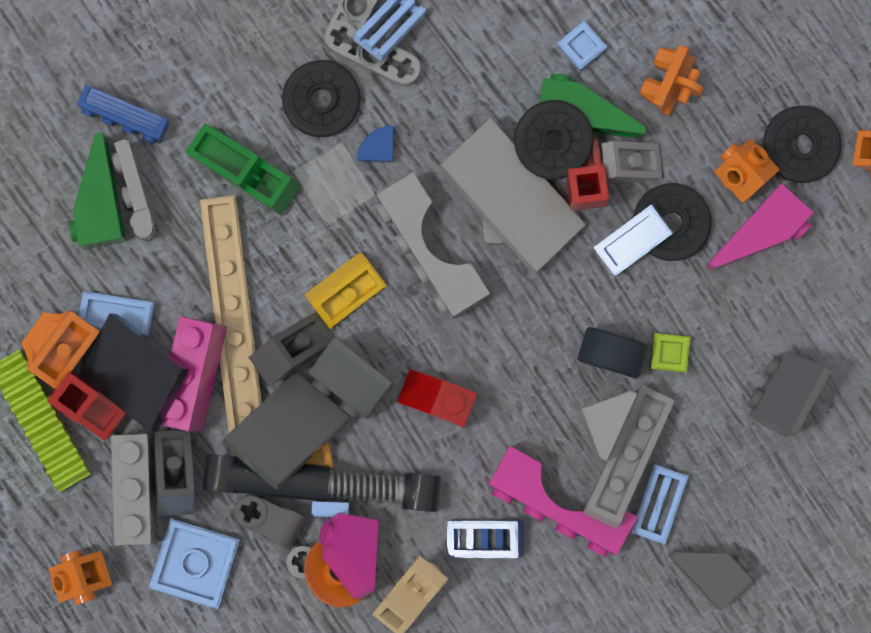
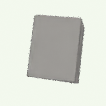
M629 391L577 411L596 460L600 462L608 460L637 393Z

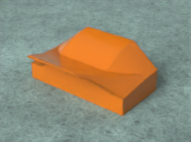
M70 310L62 314L43 312L21 342L28 359L27 370L55 389L69 370L72 371L100 331Z

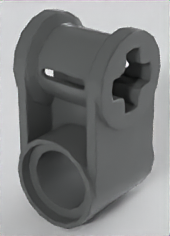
M253 494L240 498L234 510L235 518L240 525L290 550L306 516L288 507L272 503ZM252 501L258 504L257 510L261 512L260 517L253 516L250 521L245 520V512L240 510L241 506H249Z

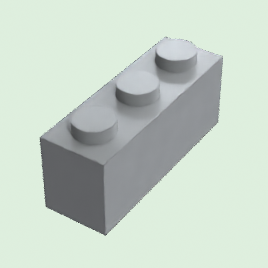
M111 435L114 546L156 543L153 435Z

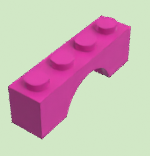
M509 446L488 485L494 487L491 494L508 504H511L513 499L526 505L523 512L540 522L544 520L545 516L557 522L555 530L573 540L577 534L590 541L587 548L605 558L608 552L617 555L638 517L625 511L620 525L617 529H614L583 514V510L569 511L559 507L550 500L542 486V463Z

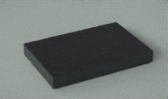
M109 313L79 376L146 430L158 432L189 369L121 316Z

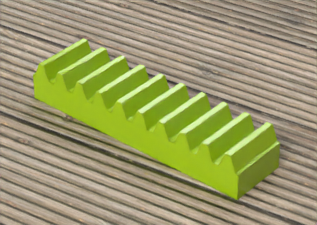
M19 349L0 360V389L5 400L10 404L11 411L16 415L19 425L24 429L26 437L32 443L33 450L38 454L40 462L46 468V473L52 479L54 487L59 492H63L93 475L58 411L47 402L49 395L40 379L27 370V356L23 350Z

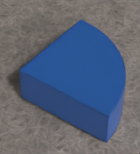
M394 125L384 126L371 132L360 145L357 162L393 163Z

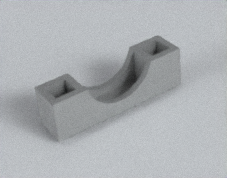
M414 172L376 194L380 204L375 206L378 214L386 225L392 222L399 234L394 236V239L404 255L409 252L412 253L418 263L413 269L423 285L430 282L437 295L433 296L432 299L443 316L449 312L454 319L490 296L488 289L471 263L460 265L445 263L436 258L426 247L422 237V226L426 215L432 208V201Z

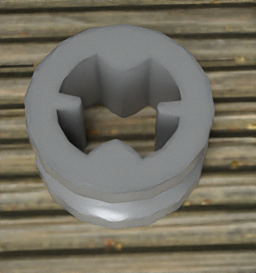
M305 545L298 546L288 554L286 560L287 568L293 576L301 579L305 578V572H299V566L293 565L294 556L300 557L298 552L304 551L308 554L311 547Z

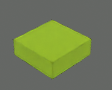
M654 333L650 369L687 373L690 337Z

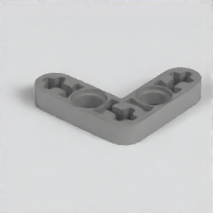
M341 0L325 32V42L328 49L335 55L398 86L408 87L415 84L420 76V63L414 55L397 46L391 51L396 54L392 60L399 65H404L406 61L410 62V69L414 72L412 76L406 74L403 78L398 77V69L391 65L388 66V71L382 70L388 62L389 54L382 61L369 63L364 60L362 56L364 48L360 45L357 47L355 56L350 54L353 51V46L342 42L340 46H335V38L332 34L334 32L340 34L342 30H346L347 38L355 42L353 40L355 33L371 18L379 0H365L368 6L366 12L360 16H354L347 10V4L350 0ZM370 33L365 39L369 40L373 34ZM381 39L376 45L381 48L387 41Z

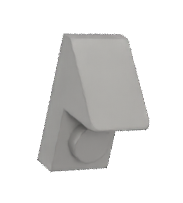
M625 141L602 143L603 165L608 184L662 179L658 143Z

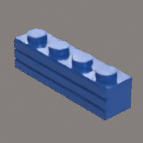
M85 85L77 103V106L82 109V114L91 118L94 115L102 118L101 122L112 127L114 124L122 126V131L134 135L135 132L143 135V140L152 144L155 141L162 142L170 124L166 118L88 85Z

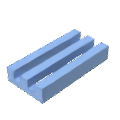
M387 0L355 33L353 40L378 60L382 61L425 16L426 9L422 6L416 7L414 0ZM397 5L400 6L369 40L365 39ZM407 12L410 13V18L380 49L377 48L375 45Z
M653 464L636 514L638 518L630 533L666 544L689 476ZM662 474L664 479L647 529H641L658 475ZM673 478L678 480L661 533L658 535L654 533Z

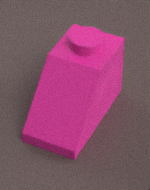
M337 513L324 522L321 527L319 542L323 545L322 558L350 595L355 599H362L375 591L379 520Z

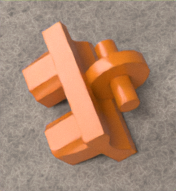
M679 45L677 50L659 48L654 66L656 69L666 72L662 82L647 78L640 90V95L643 99L653 104L660 114L668 117L671 116L677 101L686 105L691 95L700 97L704 92V88L696 83L701 72L693 68L696 59L689 54L690 50L687 47Z

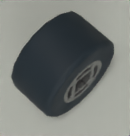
M588 327L585 331L577 359L579 362L638 378L648 345L625 336Z

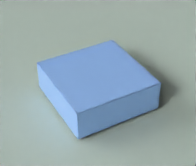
M585 21L581 22L557 43L558 48L579 72L607 49L604 42Z
M312 501V514L314 516L333 517L337 513L350 515L349 502Z

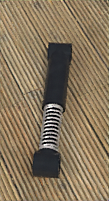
M206 454L202 490L288 497L291 499L326 502L329 495L331 498L337 495L338 499L340 496H343L344 500L347 497H350V500L356 497L357 501L359 498H363V501H366V498H368L370 502H372V499H376V502L382 500V503H385V500H389V504L393 501L396 505H402V509L438 512L441 476L405 473L403 477L397 478L395 476L391 479L390 475L387 478L384 475H381L379 478L377 474L374 477L371 474L366 476L364 473L359 476L358 472L353 475L351 471L347 475L345 471L342 474L338 470L336 473H333L329 465L305 463L276 490L238 457Z

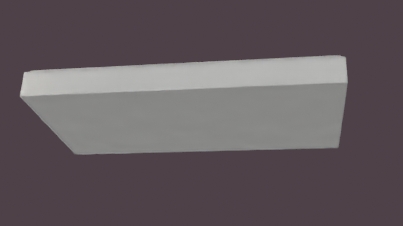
M491 118L486 120L437 166L532 273L538 272L586 225L574 211L570 210V206L545 178L534 175L523 166L516 154L514 143Z

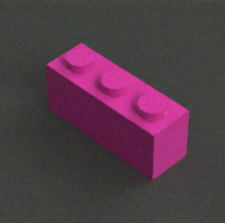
M179 316L171 356L186 366L189 371L161 425L188 432L204 431L227 326Z

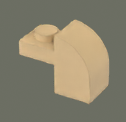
M419 556L372 615L394 633H404L429 601L442 588L448 578L440 572L435 564Z

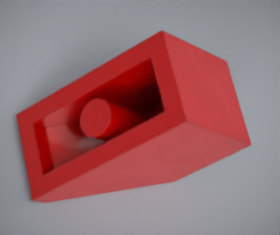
M409 369L397 403L464 428L477 393L442 379Z

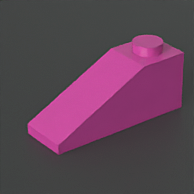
M781 183L705 267L712 271L783 244L792 236L798 240L812 225L807 220L814 212Z

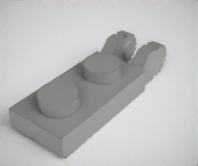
M127 139L114 142L117 152L111 154L117 174L123 173L127 185L121 188L127 208L133 207L134 209L130 219L131 227L134 228V235H137L138 238L141 237V240L150 241V239H154L158 231H156V221L134 145Z

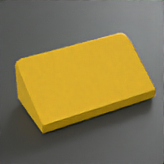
M360 252L305 294V297L331 329L387 285L368 259Z

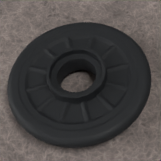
M315 60L301 65L289 76L283 89L282 104L288 120L297 130L313 137H329L342 132L353 122L360 106V91L355 78L345 67L328 60ZM324 89L331 94L332 99L327 107L317 108L312 104L311 96L316 90Z
M561 100L543 101L532 106L520 118L514 135L516 154L523 166L538 177L552 180L566 178L568 169L583 167L591 155L594 142L593 130L585 114L576 106ZM557 129L564 135V144L560 149L549 150L544 145L543 138L549 130Z
M793 106L779 112L769 122L763 137V149L780 169L776 173L780 177L795 183H810L825 177L835 167L841 153V137L834 121L823 111L811 106ZM805 135L811 140L812 148L810 152L800 154L794 150L792 142L795 136Z
M667 183L656 186L643 195L635 208L633 218L653 204L662 217L669 212H674L682 219L681 229L674 232L673 235L648 252L650 255L665 261H680L695 255L702 249L709 238L712 220L709 207L698 192L686 185Z

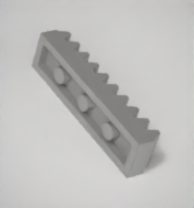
M644 385L640 387L609 458L583 510V514L617 529L675 400Z

